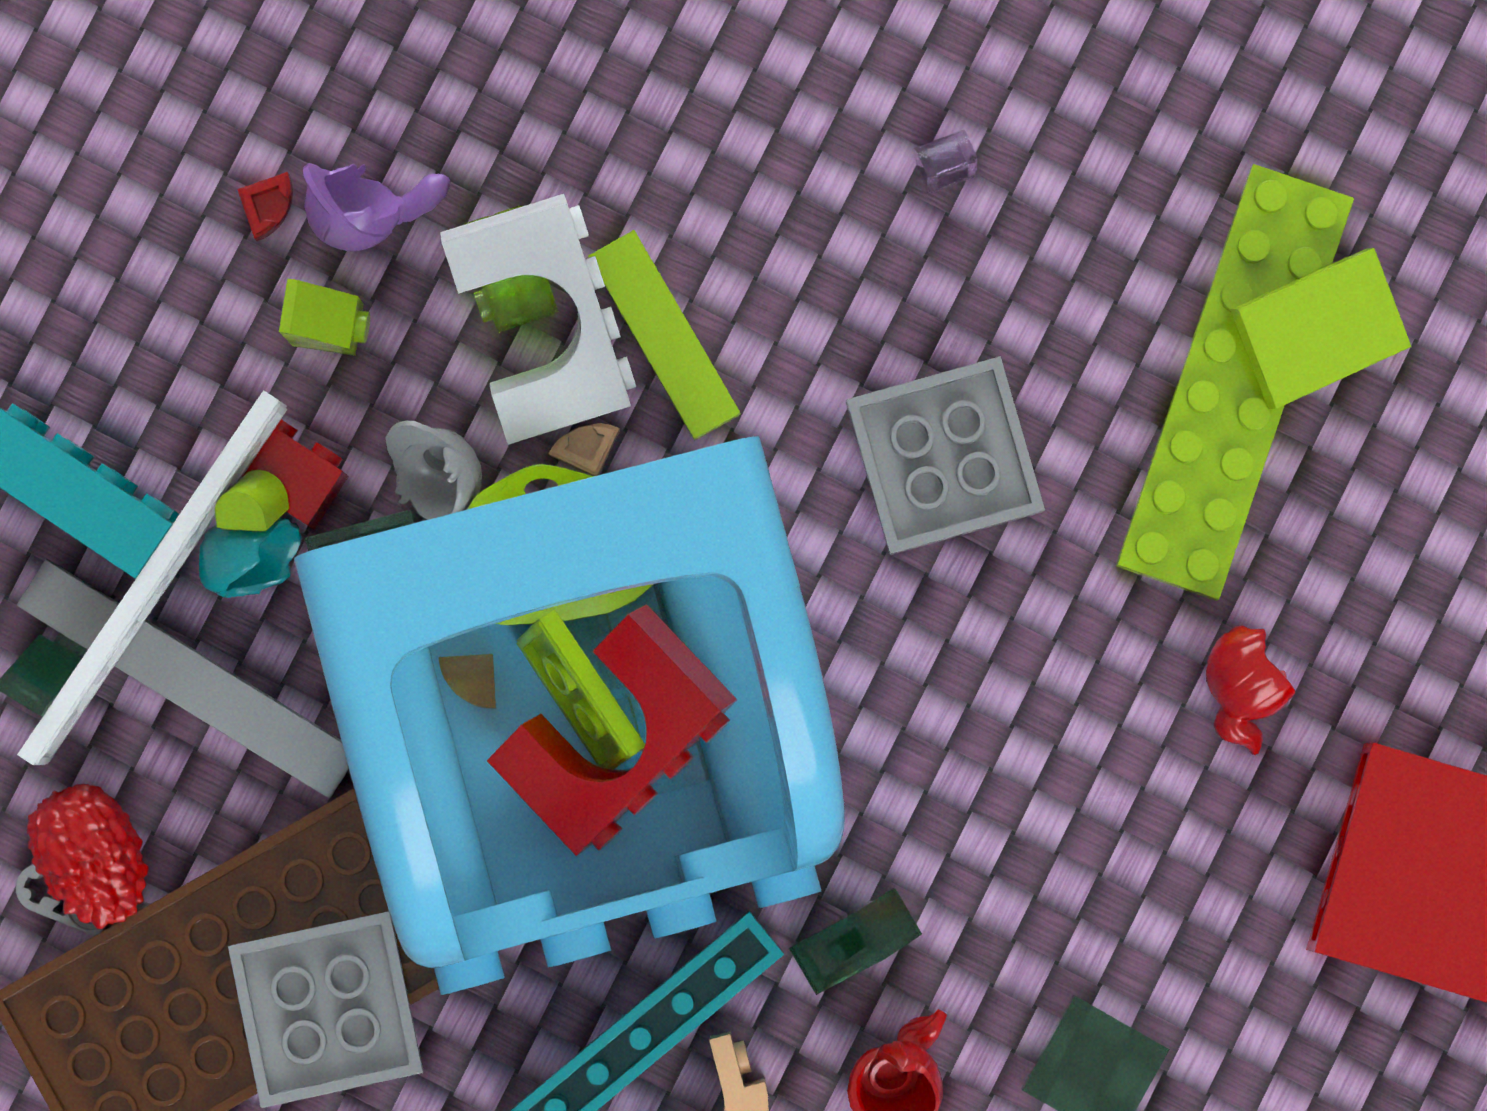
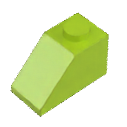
M287 278L279 333L294 347L356 356L357 344H365L368 338L370 312L363 311L364 303L356 295Z

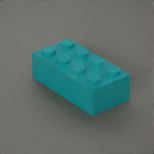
M13 403L7 411L0 408V488L136 579L179 516V513L146 493L142 500L138 499L133 495L138 485L101 463L97 470L89 466L94 458L92 454L58 433L52 440L45 435L50 426Z

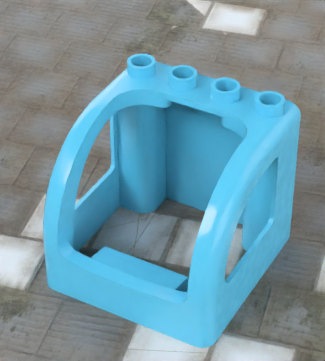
M759 436L717 444L340 542L294 557L357 801L397 937L405 954L413 962L423 967L434 968L441 995L505 978L498 951L535 940H541L548 968L611 951L604 922L645 910L654 939L717 922L710 893L752 882L758 908L821 892L815 866L825 862L834 854L840 845L844 832L845 813L841 772L834 729L816 646ZM653 584L637 600L613 612L563 621L643 742L646 743L647 730L640 704L627 687L592 651L629 613L646 604L735 696L737 701L724 713L730 719V722L708 743L700 737L688 749L694 758L675 777L669 779L663 774L652 785L658 792L655 798L635 816L628 809L617 821L623 829L610 843L600 851L592 845L576 856L487 762L490 756L521 724L542 714L583 758L598 766L516 644V640L533 624L500 625L495 623L594 596ZM644 749L614 770L634 767Z

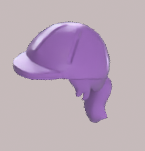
M311 163L303 167V176L307 183L304 204L310 228L325 244L350 252L373 248L385 240L392 233L396 225H400L402 222H411L423 214L432 211L446 197L450 188L449 177L444 174L432 173L424 176L418 185L401 197L395 196L389 188L379 181L361 178L360 176L366 170L365 164H362L358 169L355 164H351L333 171L322 169Z

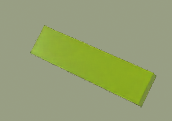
M635 230L590 254L589 258L596 257L608 293L694 441L741 415Z

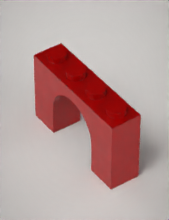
M647 604L629 613L592 651L627 687L642 708L646 721V743L643 753L634 767L624 770H611L592 764L583 758L542 714L521 724L487 760L576 856L592 845L600 851L610 843L623 829L617 821L628 809L635 816L658 794L652 785L663 774L669 779L675 777L694 758L688 749L700 737L708 743L730 722V719L724 713L737 701L735 696Z

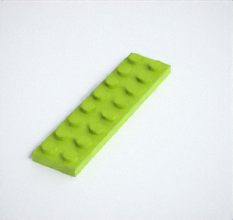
M1256 164L1251 166L1116 567L1215 601L1220 599L1284 406L1277 409H1268L1231 309L1331 265L1354 201L1353 197Z

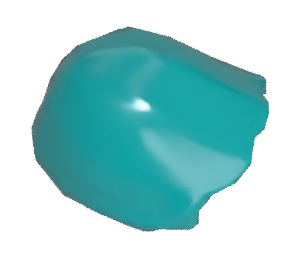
M279 518L266 532L226 530L217 528V525L208 530L200 545L199 578L201 583L207 590L217 593V595L224 598L260 594L262 589L283 583L291 576L289 564L296 555L302 541L299 526L284 518Z

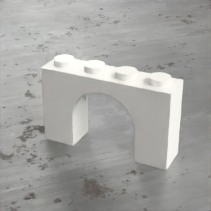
M561 194L440 232L441 242L458 294L518 275H535L547 278L560 285L571 296L577 306L578 323L575 335L568 348L557 359L544 366L490 383L491 395L508 445L631 406L626 390L636 388V384L627 357L616 359L611 340L621 336L612 308L600 309L595 290L603 288L605 285L596 257L593 256L585 259L579 239L589 235L579 205L569 208L565 195Z

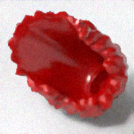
M83 783L65 788L60 792L53 791L49 798H45L42 800V803L37 804V810L28 815L26 830L30 837L28 848L33 854L31 863L36 867V872L43 875L44 882L48 886L47 894L52 895L53 899L57 901H64V914H76L80 922H91L97 929H103L108 924L125 922L127 917L137 913V904L144 902L142 891L146 887L144 878L149 870L148 865L142 860L143 856L140 851L143 841L133 828L129 814L124 812L121 805L99 786Z

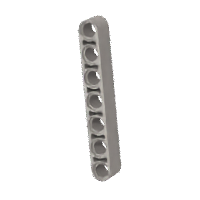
M45 559L17 605L88 650L119 605V602L57 564ZM148 620L144 621L115 664V667L329 798L332 797L349 769L341 739Z

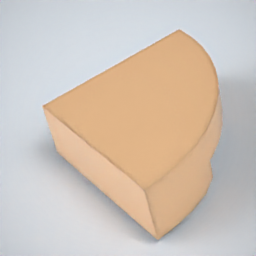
M602 423L578 427L560 437L548 454L592 476H598L620 432V428Z

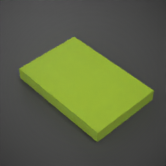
M1375 248L1359 251L1231 309L1268 409L1282 407L1412 347Z
M555 608L540 617L516 640V644L599 767L614 770L644 749L645 743Z

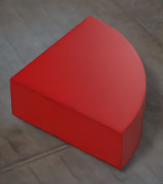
M288 172L237 189L254 239L257 242L271 235L284 222L290 210L293 197L292 181Z

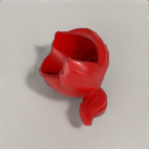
M1236 626L1228 633L1223 634L1212 648L1208 657L1206 682L1211 694L1221 706L1216 713L1214 721L1216 734L1222 740L1244 745L1252 755H1257L1262 746L1263 735L1256 724L1250 720L1263 719L1274 715L1293 697L1295 689L1288 681L1286 672L1279 670L1268 660L1265 654V630Z
M938 1009L930 1016H920L911 1019L899 1030L897 1041L867 1050L856 1061L849 1076L847 1089L850 1107L853 1111L939 1110L943 1098L942 1077L938 1064L926 1050L938 1039L947 1017L943 1010Z

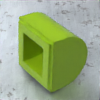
M253 470L246 473L218 499L215 506L217 528L266 532L289 509L287 492L282 482L275 475L264 470Z

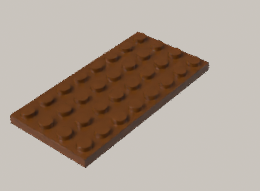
M353 788L139 910L136 914L127 917L125 922L116 923L0 990V1021L50 1111H228L258 1094L228 946L389 911L355 789ZM395 931L409 1003L412 1005L438 990L439 986L434 968L423 967L413 962L405 954Z

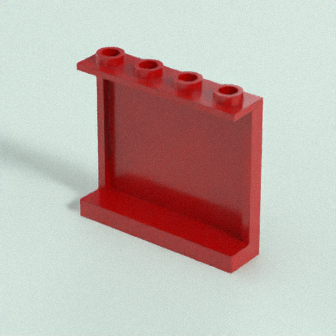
M1374 742L1364 743L1306 950L1487 1003V775Z

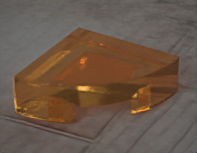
M493 654L439 657L442 675L448 686L457 696L474 706L496 709Z

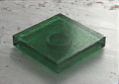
M1073 995L1021 1090L1057 1111H1136L1170 1049Z

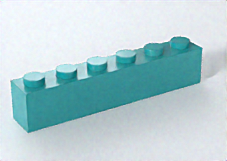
M749 910L509 1111H597L784 955V951Z

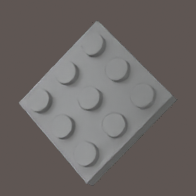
M1001 356L846 399L847 409L889 555L1045 511Z
M389 911L228 946L261 1108L424 1072L395 930Z

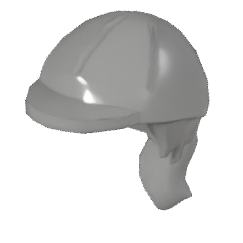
M402 421L391 427L385 439L388 453L393 460L397 474L395 493L401 495L398 503L405 504L410 500L419 517L424 520L467 510L475 496L480 493L482 487L481 464L474 449L468 442L454 431L444 428H431L416 421Z

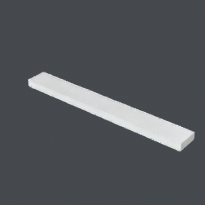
M263 390L17 754L32 765H45L50 762L215 518V506L218 499L242 478L287 411V405Z

